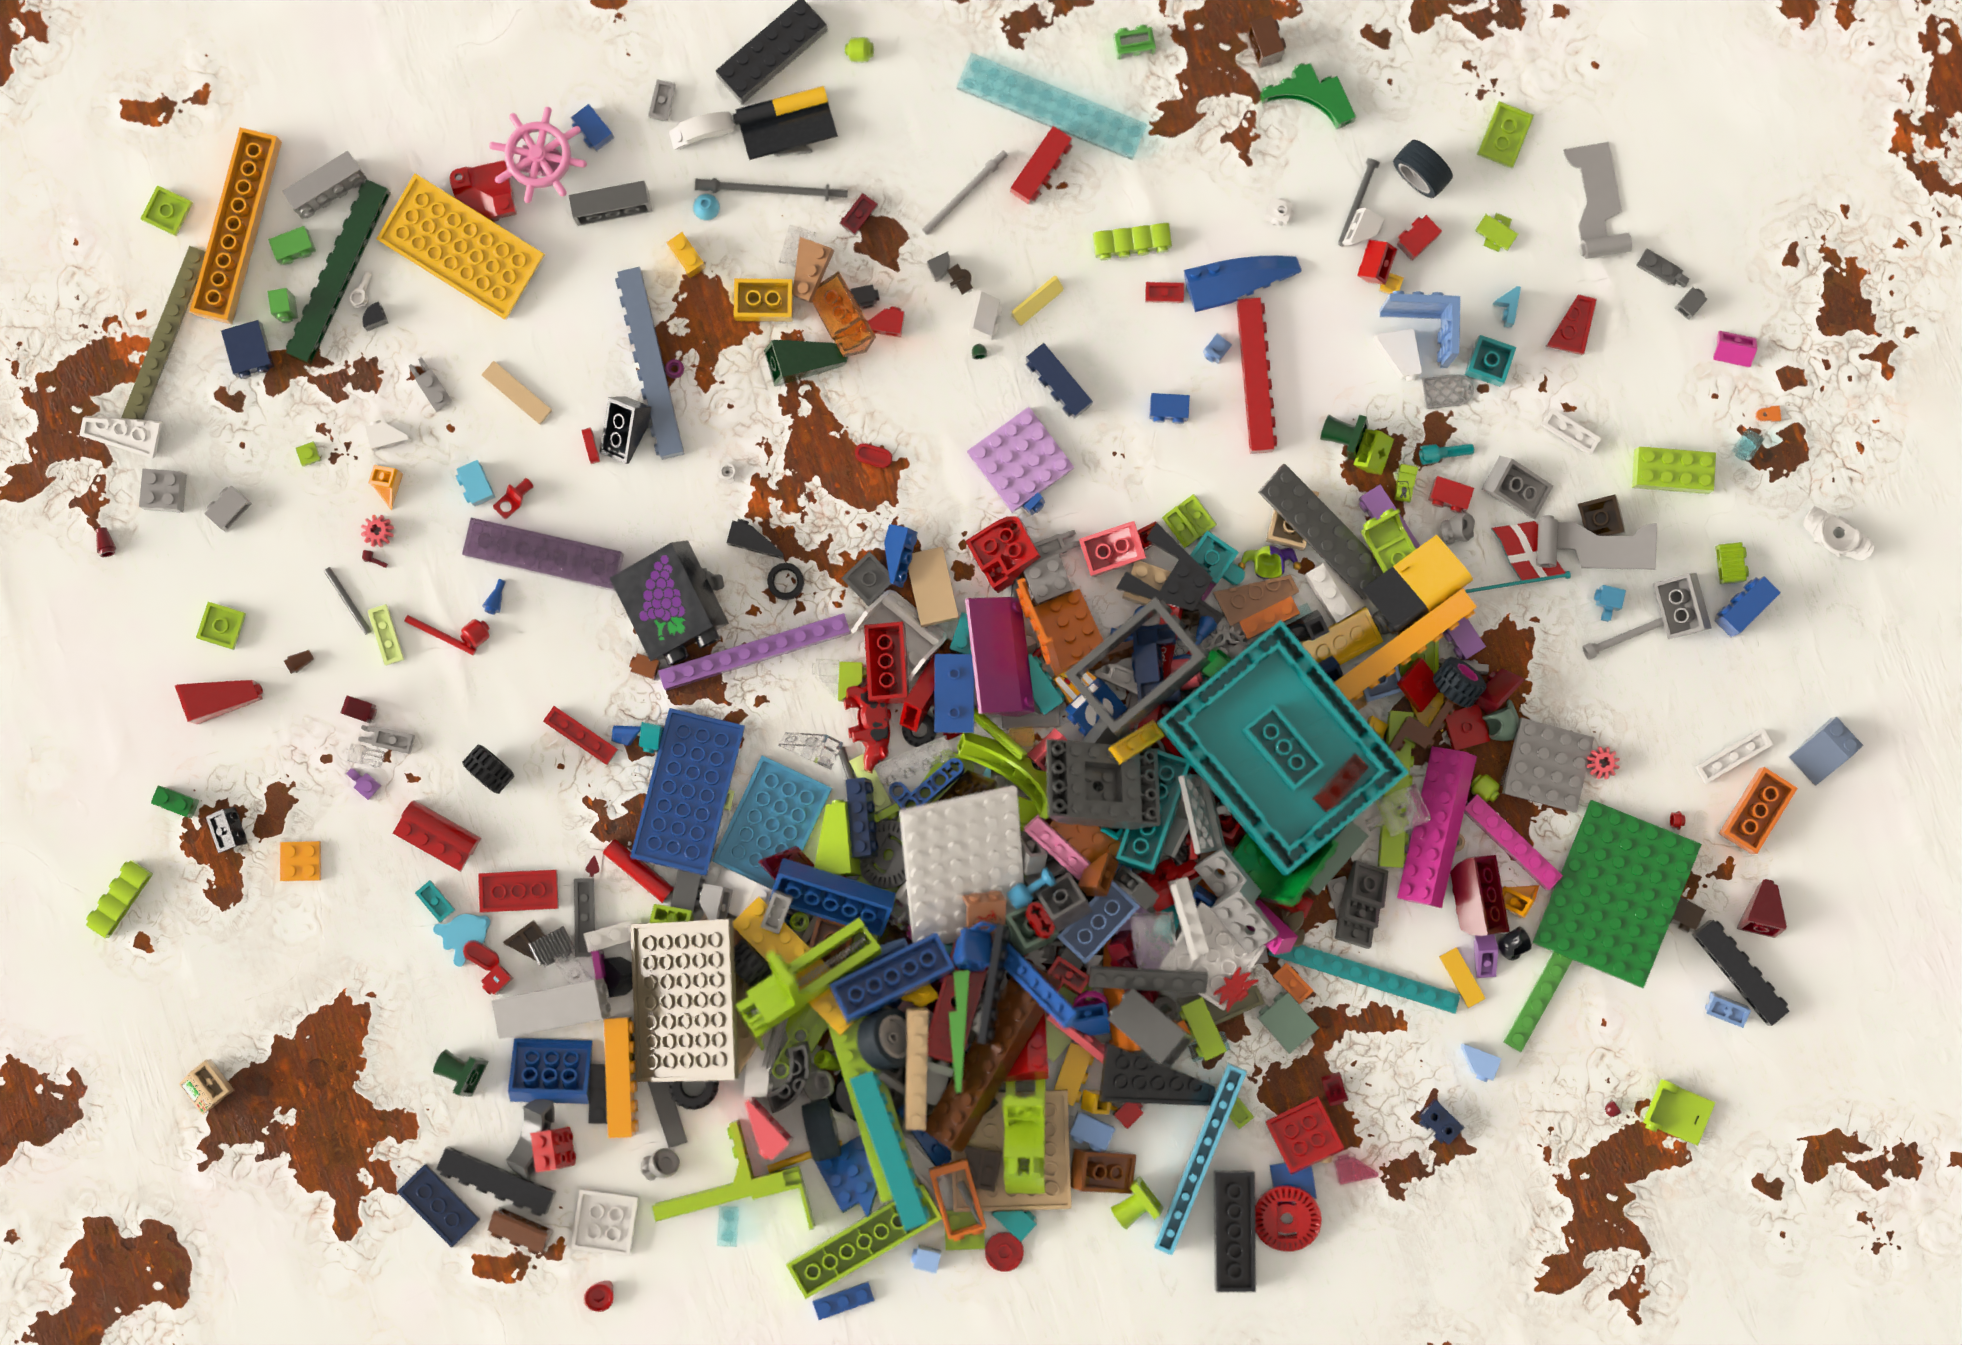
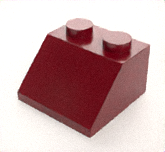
M1503 668L1497 672L1493 670L1486 677L1488 680L1486 690L1475 703L1489 715L1508 699L1523 683L1524 679Z

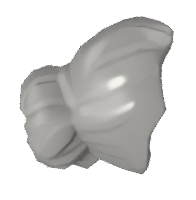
M1461 512L1450 520H1444L1441 524L1444 541L1447 544H1451L1455 540L1467 542L1474 537L1473 529L1475 525L1473 516L1467 512Z
M661 1148L655 1151L652 1156H645L640 1167L641 1173L649 1181L655 1180L657 1177H670L677 1172L680 1159L671 1149Z

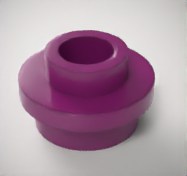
M672 359L667 362L665 372L670 378L677 379L683 375L684 365L680 360ZM677 366L678 371L672 372V367Z

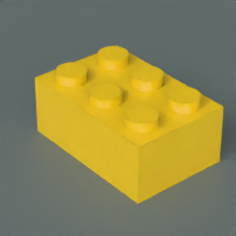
M734 278L735 321L793 322V280Z

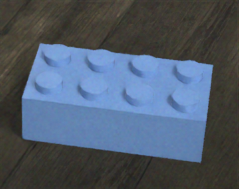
M1113 881L1107 897L1095 896L1089 903L1092 912L1066 927L1057 937L1085 964L1140 907Z

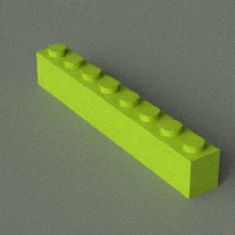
M1388 712L1387 747L1407 716L1416 719L1414 712ZM1405 738L1403 740L1406 742L1400 752L1396 751L1394 755L1409 773L1382 795L1377 867L1403 868L1407 853H1404L1405 845H1408L1409 834L1406 833V826H1409L1410 814H1407V806L1411 805V795L1408 794L1409 787H1412L1413 776L1410 775V767L1413 768L1414 756H1411V748H1414L1415 745Z

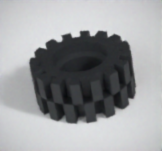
M928 714L922 722L927 727V733L923 737L914 736L912 730L902 726V734L908 744L914 747H924L934 741L937 734L935 733V721Z

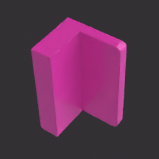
M1719 331L1713 359L1751 367L1757 351V338Z

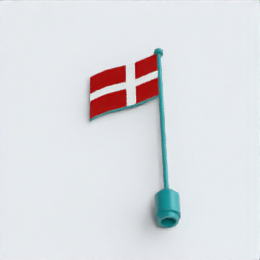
M1535 521L1494 527L1491 530L1500 541L1509 564L1521 581L1466 589L1465 592L1472 593L1563 577L1569 579L1571 578L1570 571H1564L1558 561L1556 567L1552 568L1537 566L1538 524Z

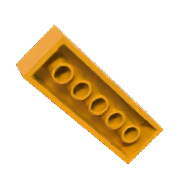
M632 1017L604 1019L608 1138L633 1137L639 1131V1120H635V1113L638 1112V1100L634 1099V1093L637 1092L638 1085L636 1080H634L636 1069L635 1060H633L635 1041H632V1033H634Z

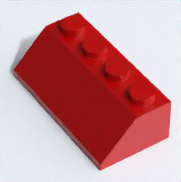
M903 621L864 625L868 700L887 704L904 703L909 695L906 629Z

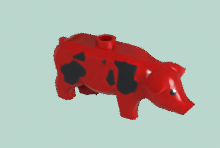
M868 684L865 687L851 686L846 689V699L843 701L845 710L849 708L858 709L857 721L859 725L848 728L849 738L853 739V743L860 741L865 745L866 749L863 755L864 770L873 773L874 767L889 755V720H891V711L889 708L887 709L886 703L868 700Z

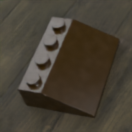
M967 770L936 802L995 790L998 782L992 778Z

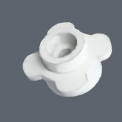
M724 461L721 464L720 471L717 472V477L725 479L727 483H733L739 468L732 466L728 461Z

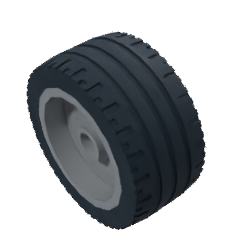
M1416 139L1406 144L1393 160L1396 170L1403 179L1416 191L1428 198H1435L1453 178L1450 167L1431 147Z
M896 1008L883 1009L868 1015L862 1020L857 1031V1046L862 1058L869 1066L876 1070H892L906 1064L905 1012Z
M829 1099L801 1105L805 1132L813 1161H824L841 1156L838 1128Z

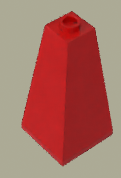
M254 680L174 685L187 721L197 725L263 699L261 696L263 689L260 683Z

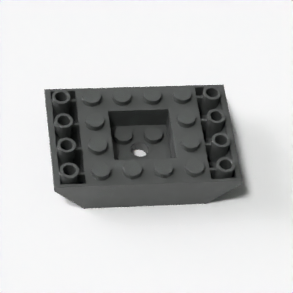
M1046 739L1048 816L1063 824L1122 829L1159 826L1158 750L1146 748L1124 763L1119 764L1109 751L1112 745ZM1093 783L1100 785V792L1093 789Z

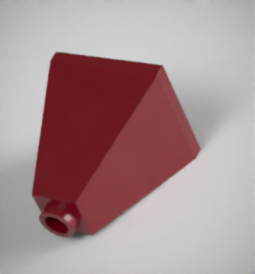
M1764 879L1757 886L1737 925V929L1775 938L1786 930L1787 924L1778 885L1774 884L1772 880Z

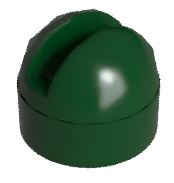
M976 344L973 346L971 351L973 359L979 360L987 357V350L984 345Z

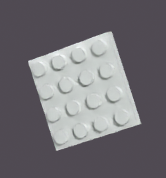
M1200 902L1197 911L1209 953L1197 956L1198 959L1192 961L1183 931H1181L1158 968L1161 970L1207 972L1206 994H1197L1224 1011L1228 999L1219 1005L1222 993L1213 995L1218 988L1226 985L1223 977L1231 979L1238 967L1242 968L1239 975L1250 972L1266 946L1263 944L1247 954L1211 908Z

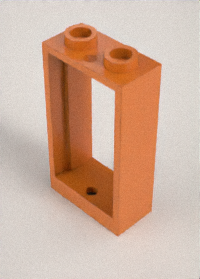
M967 1157L929 1168V1174L948 1239L958 1241L964 1239L966 1234L972 1233L974 1236L983 1233V1229H987ZM965 1169L981 1225L979 1226L976 1223L952 1230L937 1177Z

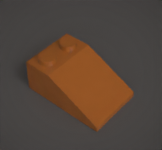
M1074 1148L1071 1188L1085 1192L1132 1194L1130 1187L1134 1181L1136 1154L1104 1150L1098 1152L1094 1149Z

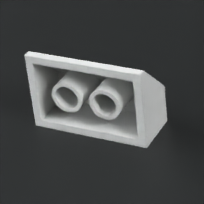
M1327 562L1322 563L1304 575L1333 624L1367 606L1365 600Z

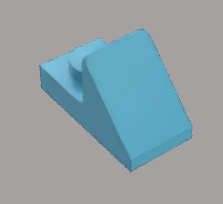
M1520 286L1504 294L1492 304L1507 308L1503 310L1502 314L1504 327L1511 328L1515 324L1521 290Z

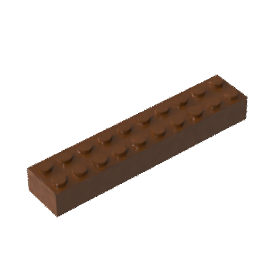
M1029 962L1056 990H1058L1062 981L1055 978L1048 972L1044 971L1037 965ZM1011 976L1002 992L1000 1001L997 1003L998 1018L994 1021L995 1037L993 1041H991V1044L977 1043L978 1035L976 1036L963 1059L961 1093H956L955 1076H953L927 1120L926 1130H923L949 1149L959 1153L964 1151L1045 1012V1009L1013 976Z

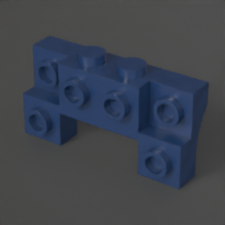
M1168 624L1141 626L1132 633L1134 646L1132 661L1135 664L1136 670L1133 672L1134 682L1137 683L1138 702L1164 681L1161 647L1176 644L1175 632ZM1180 689L1162 704L1181 702Z

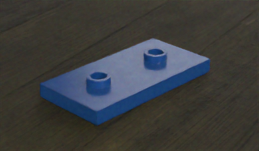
M935 654V733H974V669L972 654Z

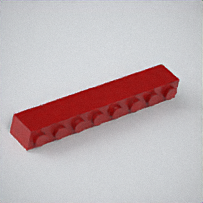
M1261 297L1238 299L1236 307L1250 454L1269 453L1274 451V447H1277V436L1273 435V428L1276 427L1275 416H1271V409H1274V400L1269 394V390H1272V380L1268 378L1267 372L1270 371V360H1266V352H1269L1268 340L1265 341L1264 333H1267V324L1263 322L1262 314H1265V303H1261Z

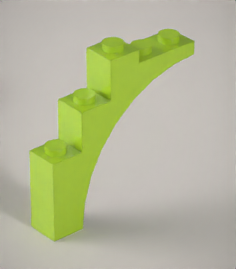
M962 733L957 745L958 756L981 764L1013 782L1032 800L1040 817L1048 819L1047 772L1034 769L1030 758L1026 757L1024 760L1019 761L995 739L974 733Z

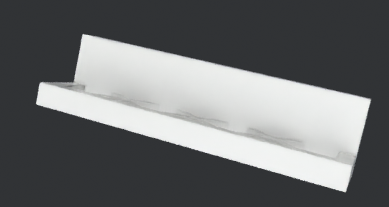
M1186 876L1170 881L1168 884L1188 952L1193 961L1198 959L1197 956L1209 953V948L1189 880Z

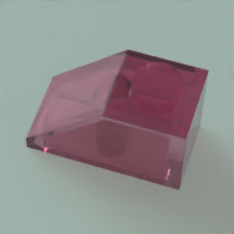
M1349 1154L1338 1155V1159L1333 1160L1338 1184L1340 1185L1379 1177L1378 1172L1355 1157H1349Z

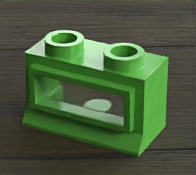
M1139 25L1135 30L1129 31L1128 28H1121L1117 30V33H1114L1117 60L1121 59L1124 54L1132 53L1133 56H1138L1141 51L1151 50V54H1154L1156 51L1152 27Z

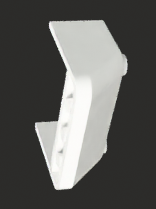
M887 590L865 610L851 632L854 634L861 626L864 627L867 624L903 621L906 629L907 651L910 653L907 657V662L914 669L908 677L911 681L943 645L947 635L936 624L921 628L917 609L897 592Z

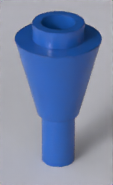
M498 579L495 590L491 592L482 605L486 613L491 615L500 613L502 591L506 581Z
M1200 617L1196 632V639L1198 640L1195 643L1196 645L1201 644L1217 628V624L1212 617Z

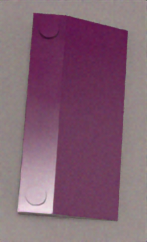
M989 597L965 599L979 714L1019 717L1034 713L1035 708L1024 618L1019 598Z

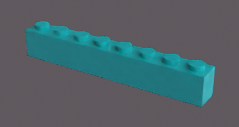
M873 1071L851 1078L852 1088L904 1230L907 1231L928 1223L927 1218L930 1217L927 1206H922L920 1199L923 1198L920 1187H915L913 1180L916 1179L913 1168H908L906 1161L909 1160L906 1149L902 1150L899 1142L902 1141L899 1130L895 1131L892 1123L895 1122L892 1111L888 1112L885 1104H888L885 1092L881 1093L878 1086L881 1085V1081L878 1078V1073L874 1074Z

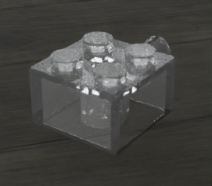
M1413 784L1376 800L1375 802L1380 814L1366 819L1365 824L1368 825L1374 822L1373 825L1367 827L1369 831L1386 825L1391 837L1431 820V817L1416 784ZM1406 808V812L1402 813L1400 809Z

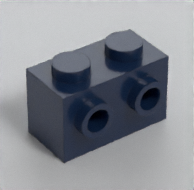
M1435 1099L1418 1115L1421 1119L1419 1123L1426 1130L1430 1128L1435 1133L1433 1137L1441 1144L1445 1142L1449 1145L1465 1128Z

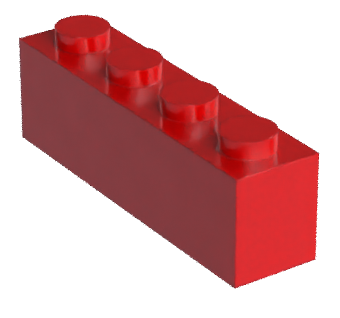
M1052 126L1010 187V193L1028 205L1032 200L1035 202L1041 193L1039 190L1042 185L1046 186L1050 181V174L1053 169L1057 170L1061 165L1062 161L1060 159L1064 154L1068 155L1072 149V138L1055 126Z

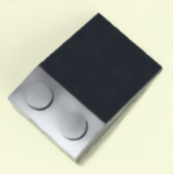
M626 396L608 397L600 453L629 464L649 426L651 406Z

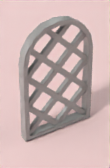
M1464 375L1422 379L1426 409L1463 405L1471 400L1474 394V386L1471 380ZM1454 377H1459L1461 379L1458 382ZM1449 378L1446 383L1441 379ZM1463 379L1468 381L1467 387L1461 384ZM1427 380H1435V381H1434L1433 384H1431V383H1429ZM1450 380L1457 383L1453 389L1447 385ZM1437 381L1443 384L1440 390L1434 386ZM1425 383L1430 386V388L1427 391ZM1458 385L1464 389L1461 394L1455 391ZM1445 387L1451 391L1448 396L1441 392ZM1432 388L1438 392L1435 397L1428 394ZM1466 391L1471 394L1468 400L1463 397ZM1452 393L1458 396L1455 402L1449 398ZM1439 394L1445 398L1442 403L1436 400ZM1427 396H1428L1430 399H1432L1429 404H1428ZM1460 398L1464 401L1461 403H1457ZM1446 400H1448V401H1450L1452 404H1444V403L1446 402ZM1433 402H1436L1438 404L1435 406H1430Z

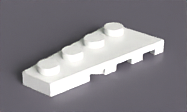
M85 416L82 420L80 436L153 459L156 456L162 421Z

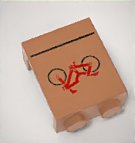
M992 890L987 893L963 895V900L967 905L966 928H971L979 922L1005 925L1006 899L1001 891ZM981 926V927H979V928H980V929H988V928H990V927ZM996 929L990 932L992 943H994Z

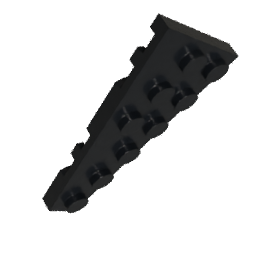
M1105 1042L1099 1095L1101 1102L1211 1105L1215 1095L1214 1085L1172 1068L1169 1069L1155 1061Z

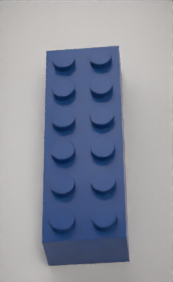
M783 858L773 885L770 900L774 890L793 897L789 908L846 926L860 918L869 933L882 936L893 909L896 893Z
M936 932L829 986L847 1024L954 972L955 967Z

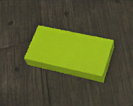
M1485 214L1475 230L1506 251L1509 250L1518 236V233L1488 214Z

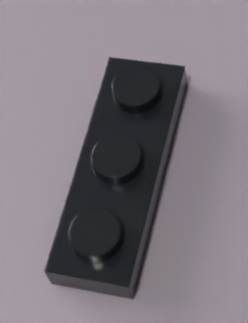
M591 1064L588 1123L607 1124L605 1064Z

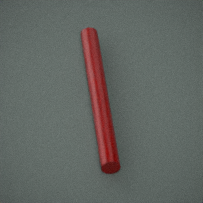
M409 615L404 620V622L473 656L477 651L476 648L468 647L464 642Z

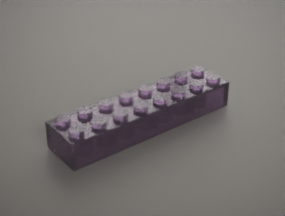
M472 517L470 518L462 555L465 558L614 592L615 589L610 577L620 572L624 557L621 551Z

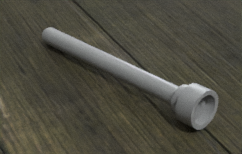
M1661 617L1598 644L1588 643L1583 645V652L1588 660L1593 659L1599 654V651L1664 625L1663 619Z

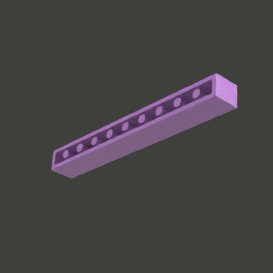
M1378 485L1359 498L1360 502L1358 504L1364 513L1367 512L1370 519L1376 517L1378 520L1383 512L1391 508L1396 510L1381 485ZM1399 514L1403 527L1416 549L1419 548L1420 544ZM1463 617L1458 621L1460 625L1452 631L1446 629L1443 632V636L1447 642H1452L1455 647L1453 651L1459 659L1466 660L1486 646L1470 621Z
M843 613L668 667L658 672L664 690L668 691L851 633Z

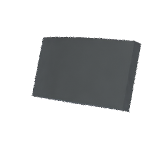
M1357 860L1353 862L1340 905L1335 939L1365 949L1372 947L1373 930L1378 928L1380 909L1385 907L1388 870Z

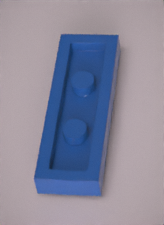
M865 1282L813 1300L812 1303L819 1321L873 1302L875 1299L869 1282Z

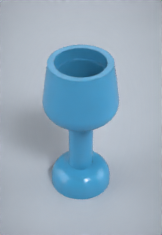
M1047 867L1042 870V877L1028 887L1023 883H1018L1007 893L1010 902L1017 910L1031 904L1033 901L1032 893L1045 884L1049 886L1057 884Z

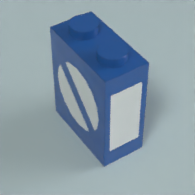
M1097 677L1088 686L1114 719L1119 718L1128 709L1100 678ZM1082 694L1064 709L1069 714L1067 716L1068 720L1073 725H1079L1078 731L1084 737L1100 719V716Z

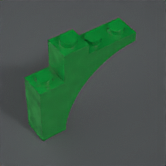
M1301 63L1295 66V70H1293L1291 75L1293 79L1288 77L1280 81L1279 85H1269L1263 88L1260 94L1263 104L1281 99H1292L1308 103L1322 111L1332 121L1336 129L1353 123L1356 118L1338 76L1333 78L1328 76L1322 79L1320 83L1311 63L1306 65Z

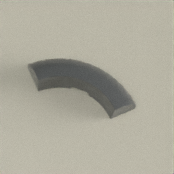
M808 1041L798 1042L788 1048L790 1057L789 1076L781 1087L774 1089L766 1095L772 1113L781 1111L792 1104L803 1091L811 1070V1052Z
M546 1099L533 1100L523 1106L524 1121L521 1135L512 1153L506 1159L512 1171L526 1181L536 1171L530 1133L550 1130L551 1123L555 1122L554 1103Z

